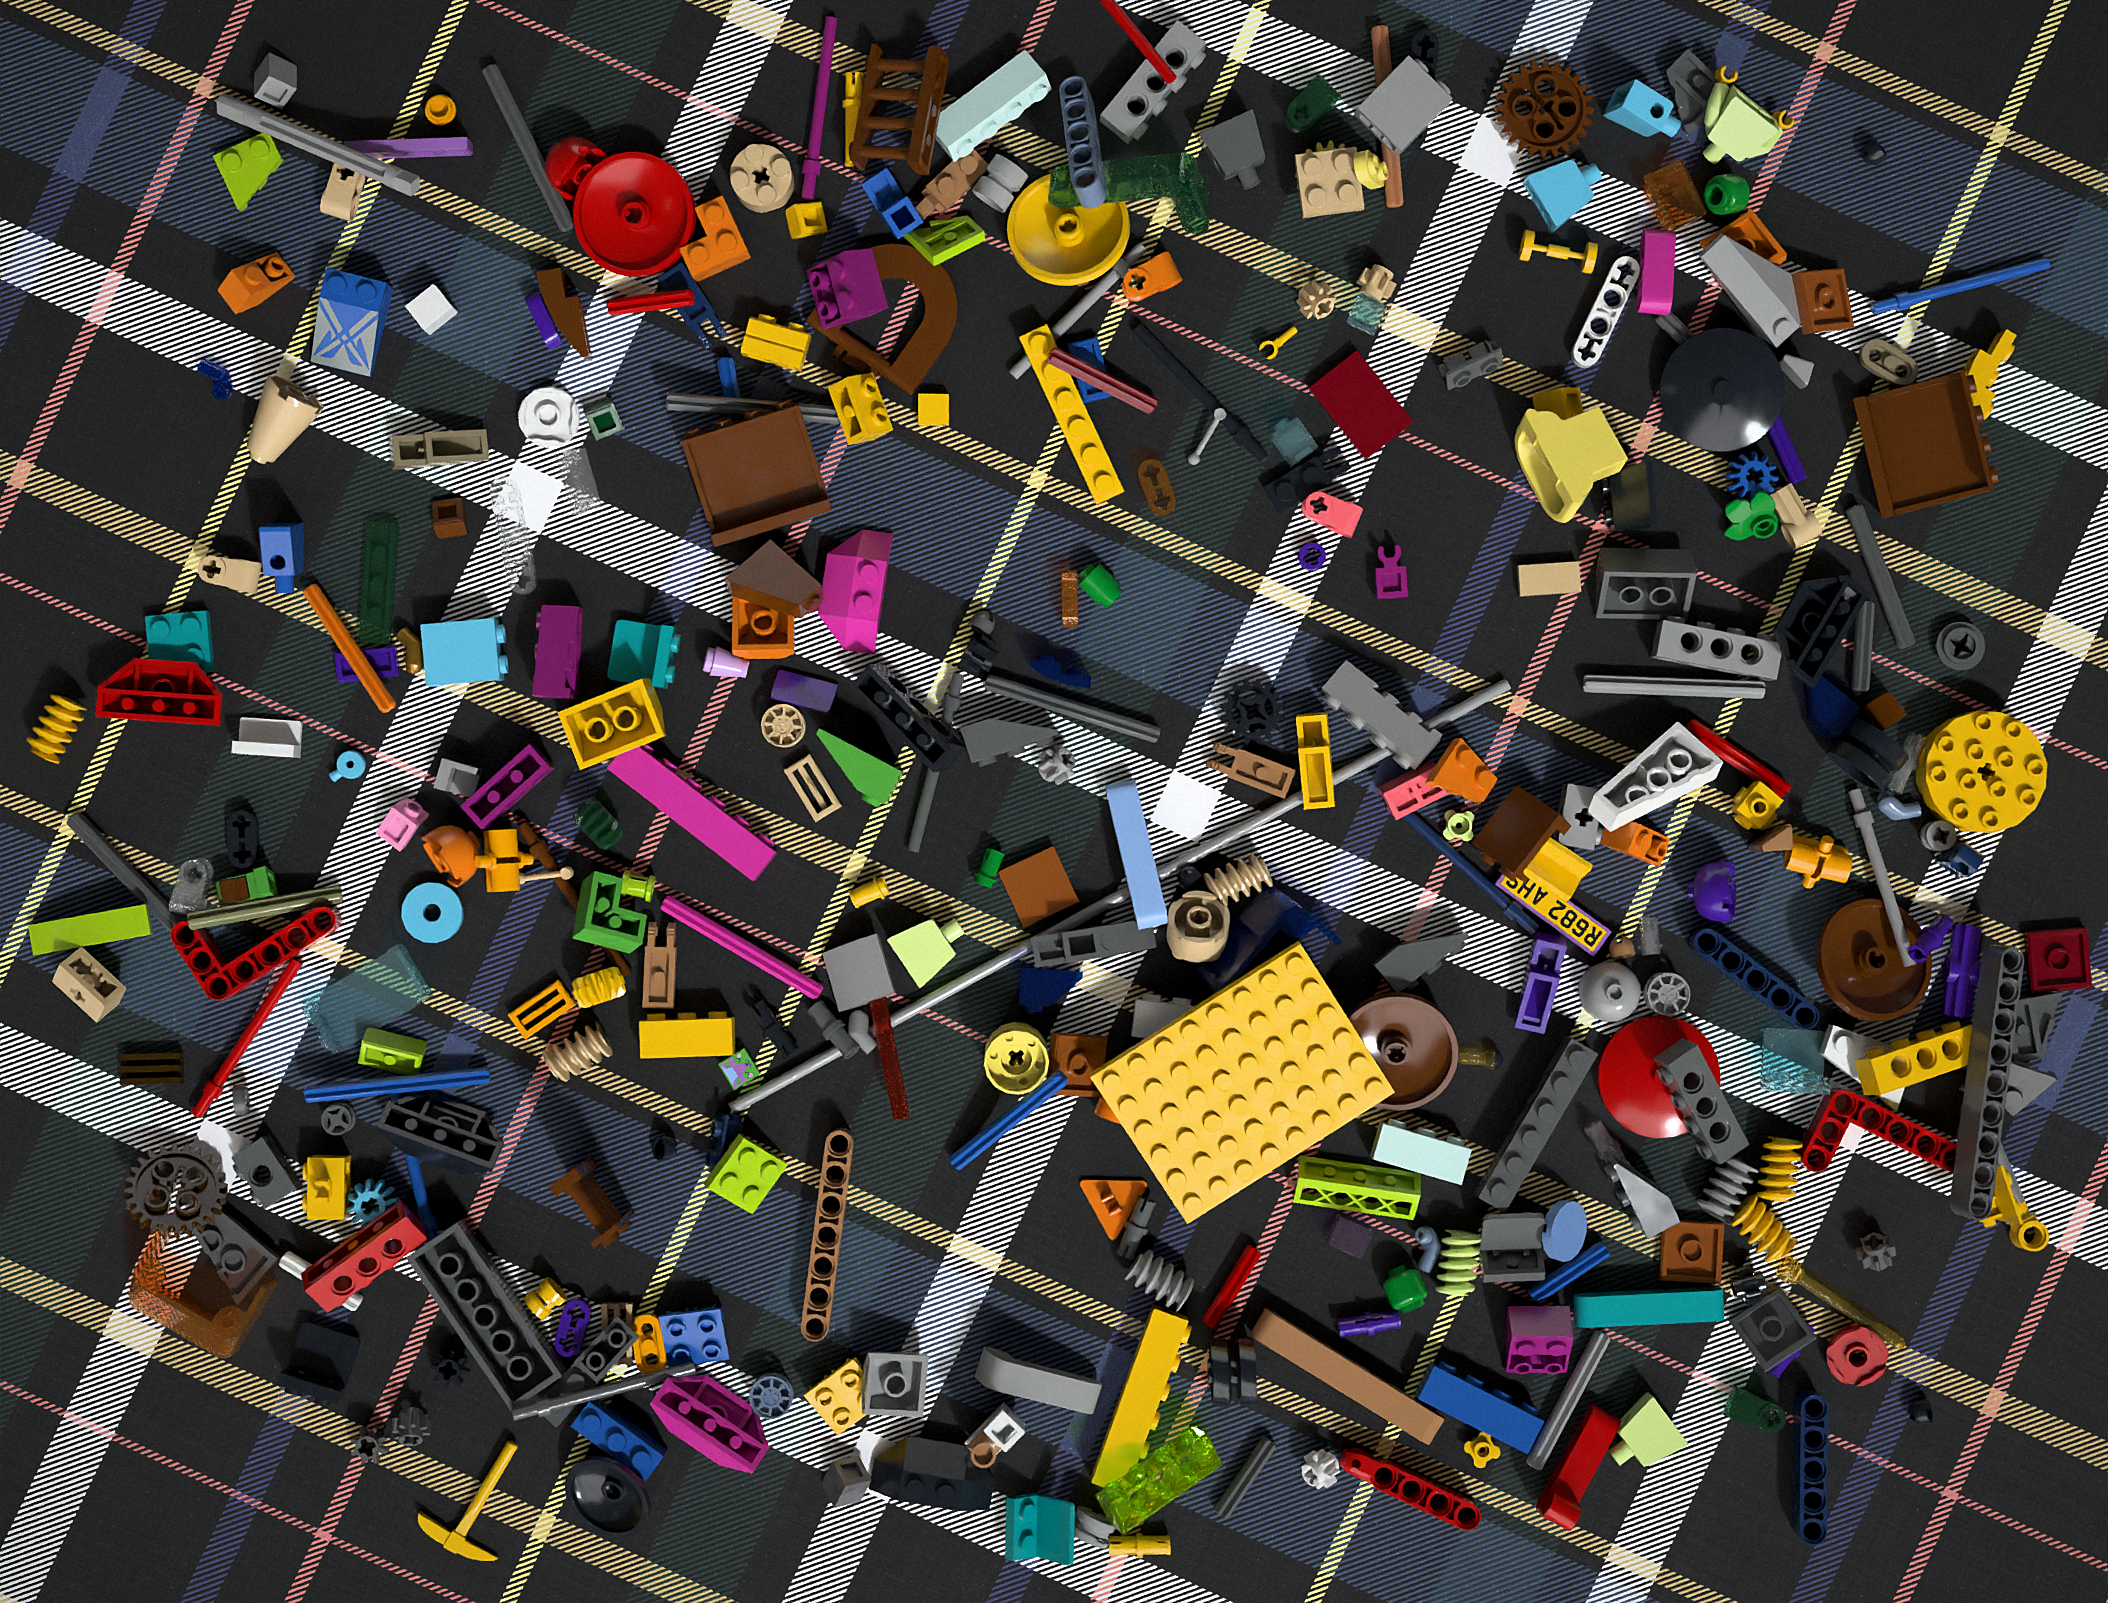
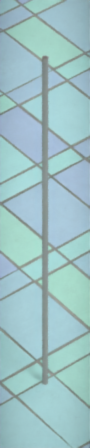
M1504 678L1424 722L1426 725L1425 729L1428 732H1431L1433 728L1437 730L1510 690L1511 687L1508 681ZM1378 747L1333 772V784L1336 785L1393 754V752L1387 747L1383 750ZM1302 790L1157 869L1159 881L1302 804ZM1128 885L1035 936L1070 931L1130 898ZM1031 938L869 1026L868 1033L874 1038L1033 951ZM834 1045L730 1102L729 1106L732 1112L736 1114L842 1056V1054Z

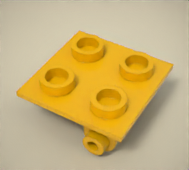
M2000 1164L1997 1165L1991 1212L1987 1218L1979 1220V1222H1983L1984 1227L1995 1225V1220L2019 1225L2023 1224L2020 1216L2022 1214L2021 1205L2013 1196L2010 1187L2012 1185L2011 1176L2007 1169Z
M856 1357L848 1358L845 1364L837 1370H831L832 1374L829 1376L826 1374L824 1380H821L814 1386H809V1390L803 1394L837 1435L866 1416L861 1411L863 1370L860 1361Z

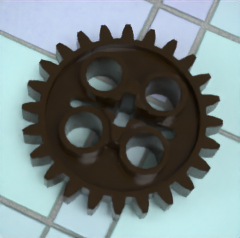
M173 1143L171 1151H167L163 1145H160V1154L158 1155L149 1150L148 1160L139 1157L137 1159V1166L139 1168L130 1167L131 1177L125 1178V1187L127 1189H124V1199H128L126 1201V1210H132L131 1220L140 1219V1229L150 1225V1235L152 1236L158 1230H161L163 1239L167 1238L169 1232H174L176 1240H179L180 1234L183 1231L191 1238L193 1228L195 1227L203 1233L205 1229L204 1222L214 1225V1214L222 1215L221 1205H225L227 1202V1195L225 1193H228V1184L224 1183L226 1181V1173L220 1172V1162L211 1164V1153L202 1158V1148L200 1147L194 1153L190 1152L189 1144H186L182 1151L178 1150L176 1143ZM180 1168H184L181 1176V1188L178 1189L175 1208L173 1214L169 1215L167 1213L171 1206V1194L175 1191L178 1171ZM161 1172H168L171 1174L168 1177L158 1176V1174ZM193 1177L202 1179L198 1183H192L188 1180ZM154 1199H160L163 1201V1203L159 1205H153L150 1203V1201ZM184 1205H192L195 1208L192 1210H183L181 1207Z

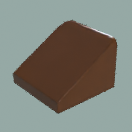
M462 497L432 502L433 528L439 539L467 535V522Z
M1888 690L1881 692L1859 709L1869 724L1881 731L1907 715Z

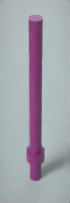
M830 16L825 17L807 159L803 160L802 165L804 181L801 198L806 200L814 199L816 177L820 176L821 163L818 161L838 20Z

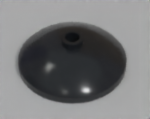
M591 1456L578 1461L569 1471L565 1481L567 1500L577 1517L589 1528L605 1536L625 1538L638 1533L647 1523L651 1511L650 1498L643 1482L629 1467L611 1458Z

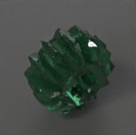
M590 798L586 803L580 805L573 814V820L603 850H608L612 845L614 846L625 834L621 824L596 799Z

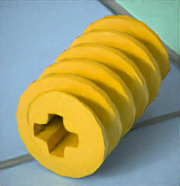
M51 694L50 698L56 705L44 706L50 716L38 717L44 724V727L33 726L32 730L38 735V738L27 737L26 741L32 746V749H29L31 752L50 762L59 764L60 758L55 753L66 752V748L61 742L70 743L72 741V737L66 731L77 732L78 726L72 720L83 721L84 716L78 709H88L69 698Z
M1767 1136L1772 1139V1142L1764 1143L1762 1147L1771 1152L1768 1155L1761 1156V1159L1769 1163V1166L1759 1168V1171L1767 1175V1178L1757 1182L1765 1187L1766 1190L1756 1192V1195L1763 1199L1791 1202L1787 1198L1795 1197L1796 1191L1788 1186L1797 1184L1798 1180L1790 1174L1800 1170L1798 1166L1791 1162L1801 1159V1155L1794 1152L1793 1149L1802 1148L1803 1143L1787 1138Z
M1750 1195L1742 1201L1741 1205L1735 1208L1736 1214L1730 1224L1733 1227L1740 1223L1743 1224L1739 1234L1751 1233L1747 1243L1752 1244L1758 1241L1759 1245L1755 1250L1757 1253L1765 1250L1768 1251L1764 1258L1765 1262L1773 1259L1777 1260L1790 1252L1798 1243V1239L1790 1238L1791 1232L1788 1229H1782L1783 1223L1780 1220H1774V1214L1771 1211H1765L1766 1205L1763 1202H1757V1195Z

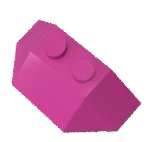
M862 529L827 553L822 584L823 600L819 607L818 615L844 650L875 655L893 534Z
M707 1375L667 1378L650 1403L669 1432L720 1466L752 1474L769 1449L760 1417L753 1411L751 1405Z

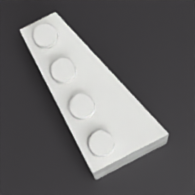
M1677 721L1594 794L1588 812L1611 832L1716 779L1723 761Z

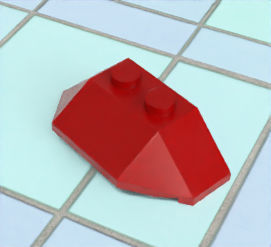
M134 658L115 672L109 679L98 685L95 717L221 726L223 695L196 662Z

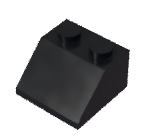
M1652 462L1626 465L1622 467L1620 472L1600 479L1601 495H1606L1607 507L1603 508V521L1605 526L1609 525V533L1647 529L1658 523Z

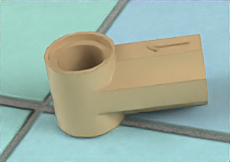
M1791 483L1770 495L1775 501L1774 511L1782 523V533L1793 549L1822 534L1819 521L1810 510H1806Z

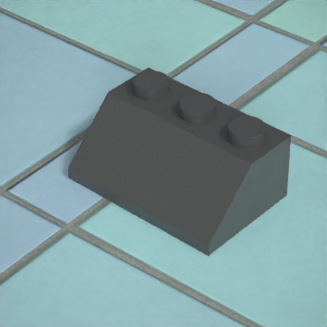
M1600 548L1596 569V618L1667 619V616H1675L1687 620L1697 576L1692 550Z

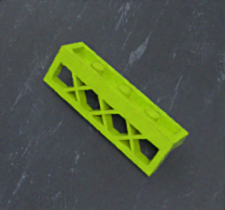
M1300 1155L1293 1203L1414 1220L1421 1196V1173ZM1303 1187L1314 1188L1319 1192L1307 1194L1302 1193ZM1341 1192L1346 1193L1348 1197L1341 1199L1335 1198L1333 1195ZM1367 1197H1375L1379 1201L1375 1203L1365 1202L1363 1199ZM1399 1201L1409 1202L1410 1206L1409 1208L1396 1207L1394 1203Z

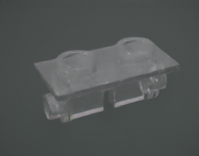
M586 448L576 451L575 449L563 451L562 455L556 456L572 515L602 507Z

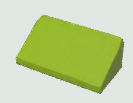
M368 1027L362 1039L358 1064L402 1075L419 1074L427 1042Z

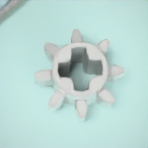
M1321 1449L1318 1452L1313 1450L1304 1456L1307 1463L1301 1466L1302 1476L1309 1485L1320 1489L1323 1486L1328 1488L1337 1482L1335 1475L1340 1470L1338 1460L1333 1454Z

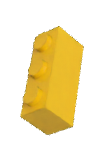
M727 1011L708 1012L707 1018H696V1012L678 1013V1019H666L665 1013L647 1014V1020L639 1021L640 1059L726 1056L736 1053L734 1017H727Z

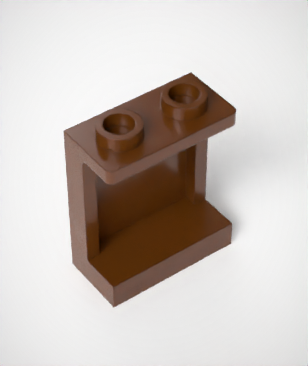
M1516 785L1473 840L1472 844L1480 850L1477 856L1491 867L1494 863H1497L1501 866L1498 871L1509 880L1514 881L1517 877L1526 883L1529 878L1523 872L1555 830L1565 835L1571 828V825L1559 813Z

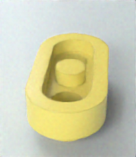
M1369 150L1354 154V169L1358 181L1370 190L1383 187L1385 180H1388L1386 163L1384 161L1381 162L1379 157Z

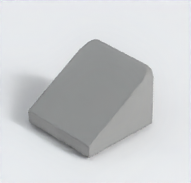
M1787 354L1778 359L1782 371L1798 388L1802 389L1808 385L1814 366L1813 362Z

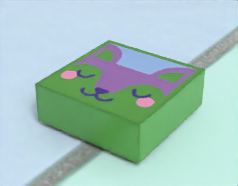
M746 1048L718 1064L734 1090L761 1074Z

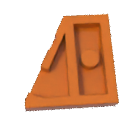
M1456 738L1452 740L1425 783L1430 787L1437 786L1443 788L1447 793L1453 795H1462L1464 799L1476 803L1484 802L1498 778L1462 738Z

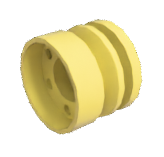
M1019 1022L1004 1024L992 1032L986 1042L984 1055L986 1074L992 1084L1005 1093L1020 1095L1031 1092L1042 1083L1048 1072L1049 1054L1046 1041L1041 1033L1029 1024ZM1021 1050L1022 1060L1020 1061L1016 1058L1012 1061L1010 1051L1017 1053Z

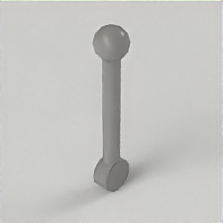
M1218 408L1214 411V420L1195 452L1188 456V462L1191 465L1199 463V455L1220 420L1226 418L1227 413L1225 409Z

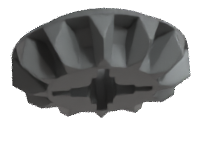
M1954 622L1947 625L1938 633L1937 643L1935 644L1938 659L1947 668L1958 671L1976 666L1985 652V640L1982 633L1977 627L1967 622ZM1964 638L1963 646L1969 652L1961 651L1954 655L1956 647L1950 640L1960 641Z

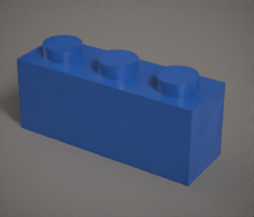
M600 1399L589 1401L571 1425L573 1429L611 1457L629 1467L644 1481L647 1480L668 1450Z

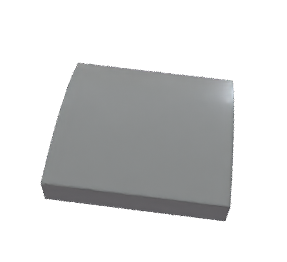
M876 933L822 953L839 1012L868 1004L869 1001L896 993L879 934Z

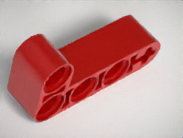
M1593 1404L1589 1406L1537 1501L1536 1510L1542 1517L1567 1531L1573 1529L1582 1511L1579 1501L1619 1429L1621 1422L1619 1418Z

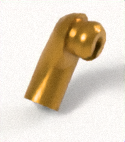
M405 627L398 632L396 638L406 647V670L412 674H417L424 667L422 641Z

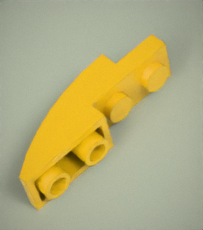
M2007 329L1996 335L1987 352L1979 349L1971 353L1963 368L1966 370L1967 376L1974 375L1977 393H1973L1972 396L1974 405H1981L1984 420L1994 408V404L1991 402L1996 395L1987 389L1986 386L1990 388L1994 384L2000 373L1997 371L2001 361H2007L2015 349L2012 343L2017 335Z

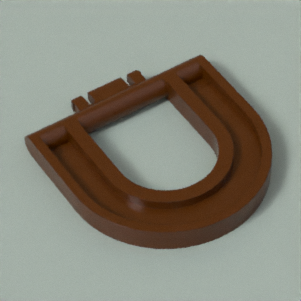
M902 244L879 245L869 249L873 251L880 280H905L913 284L920 291L925 301L924 319L894 364L844 331L842 328L845 324L822 329L816 307L806 323L838 344L832 353L834 356L840 358L843 352L847 351L848 353L842 361L857 372L864 374L869 367L871 368L869 373L873 372L875 378L878 374H881L912 396L952 338L958 316L957 297L952 281L940 264L933 266L915 247Z

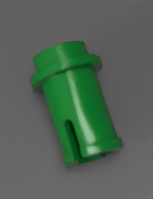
M986 848L979 871L974 873V876H976L974 882L988 888H992L993 883L997 884L995 878L1005 854Z

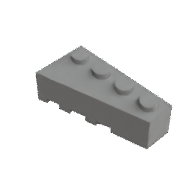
M1345 660L1322 687L1321 693L1325 695L1322 699L1334 710L1341 708L1348 714L1346 720L1356 729L1360 730L1363 727L1371 734L1369 739L1380 749L1383 750L1387 747L1395 754L1393 759L1406 770L1408 767H1411L1415 771L1439 743L1442 734L1435 728L1428 732L1425 729L1426 725L1422 722V718L1413 711L1412 713L1401 711L1402 705L1395 697L1385 691L1382 694L1377 691L1379 686L1373 680Z

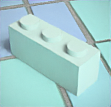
M1389 1118L1388 1123L1380 1121L1370 1153L1372 1159L1462 1185L1472 1151L1469 1147L1464 1146L1465 1140L1449 1135L1447 1140L1436 1138L1435 1131L1418 1127L1417 1132L1405 1129L1407 1123Z

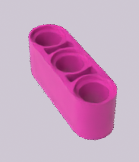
M1644 228L1642 231L1636 302L1638 313L1667 316L1670 313L1674 283L1675 231Z

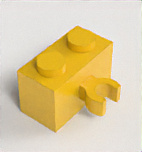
M313 1155L308 1157L307 1162L303 1165V1180L307 1181V1193L303 1194L302 1208L304 1212H307V1220H345L350 1217L351 1213L347 1212L346 1208L351 1206V1201L347 1199L348 1195L351 1194V1155Z

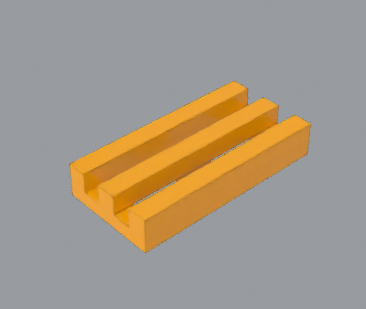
M559 979L510 1012L508 1016L523 1038L527 1039L577 1004L570 997L569 992L564 988L563 983ZM555 989L558 990L560 994L521 1021L517 1017L519 1014ZM562 999L565 1000L567 1004L529 1030H526L524 1027L526 1024Z

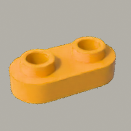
M652 1313L641 1314L634 1320L631 1328L640 1336L633 1344L635 1363L638 1370L642 1374L664 1369L667 1364V1354L659 1317ZM650 1323L653 1326V1332H644L643 1324ZM650 1353L657 1356L658 1361L654 1364L649 1363L647 1360V1355Z

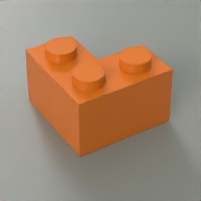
M723 195L695 207L707 236L679 248L692 278L697 283L751 257Z

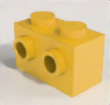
M873 372L846 377L828 387L848 445L875 440L893 430Z

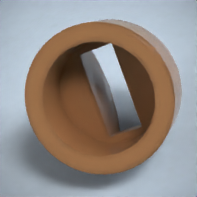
M1622 936V943H1618L1615 937L1609 945L1611 959H1622L1635 955L1634 945L1626 936Z

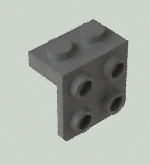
M1495 1213L1485 1215L1482 1218L1479 1260L1483 1283L1545 1280V1267L1541 1250L1545 1219L1542 1213Z

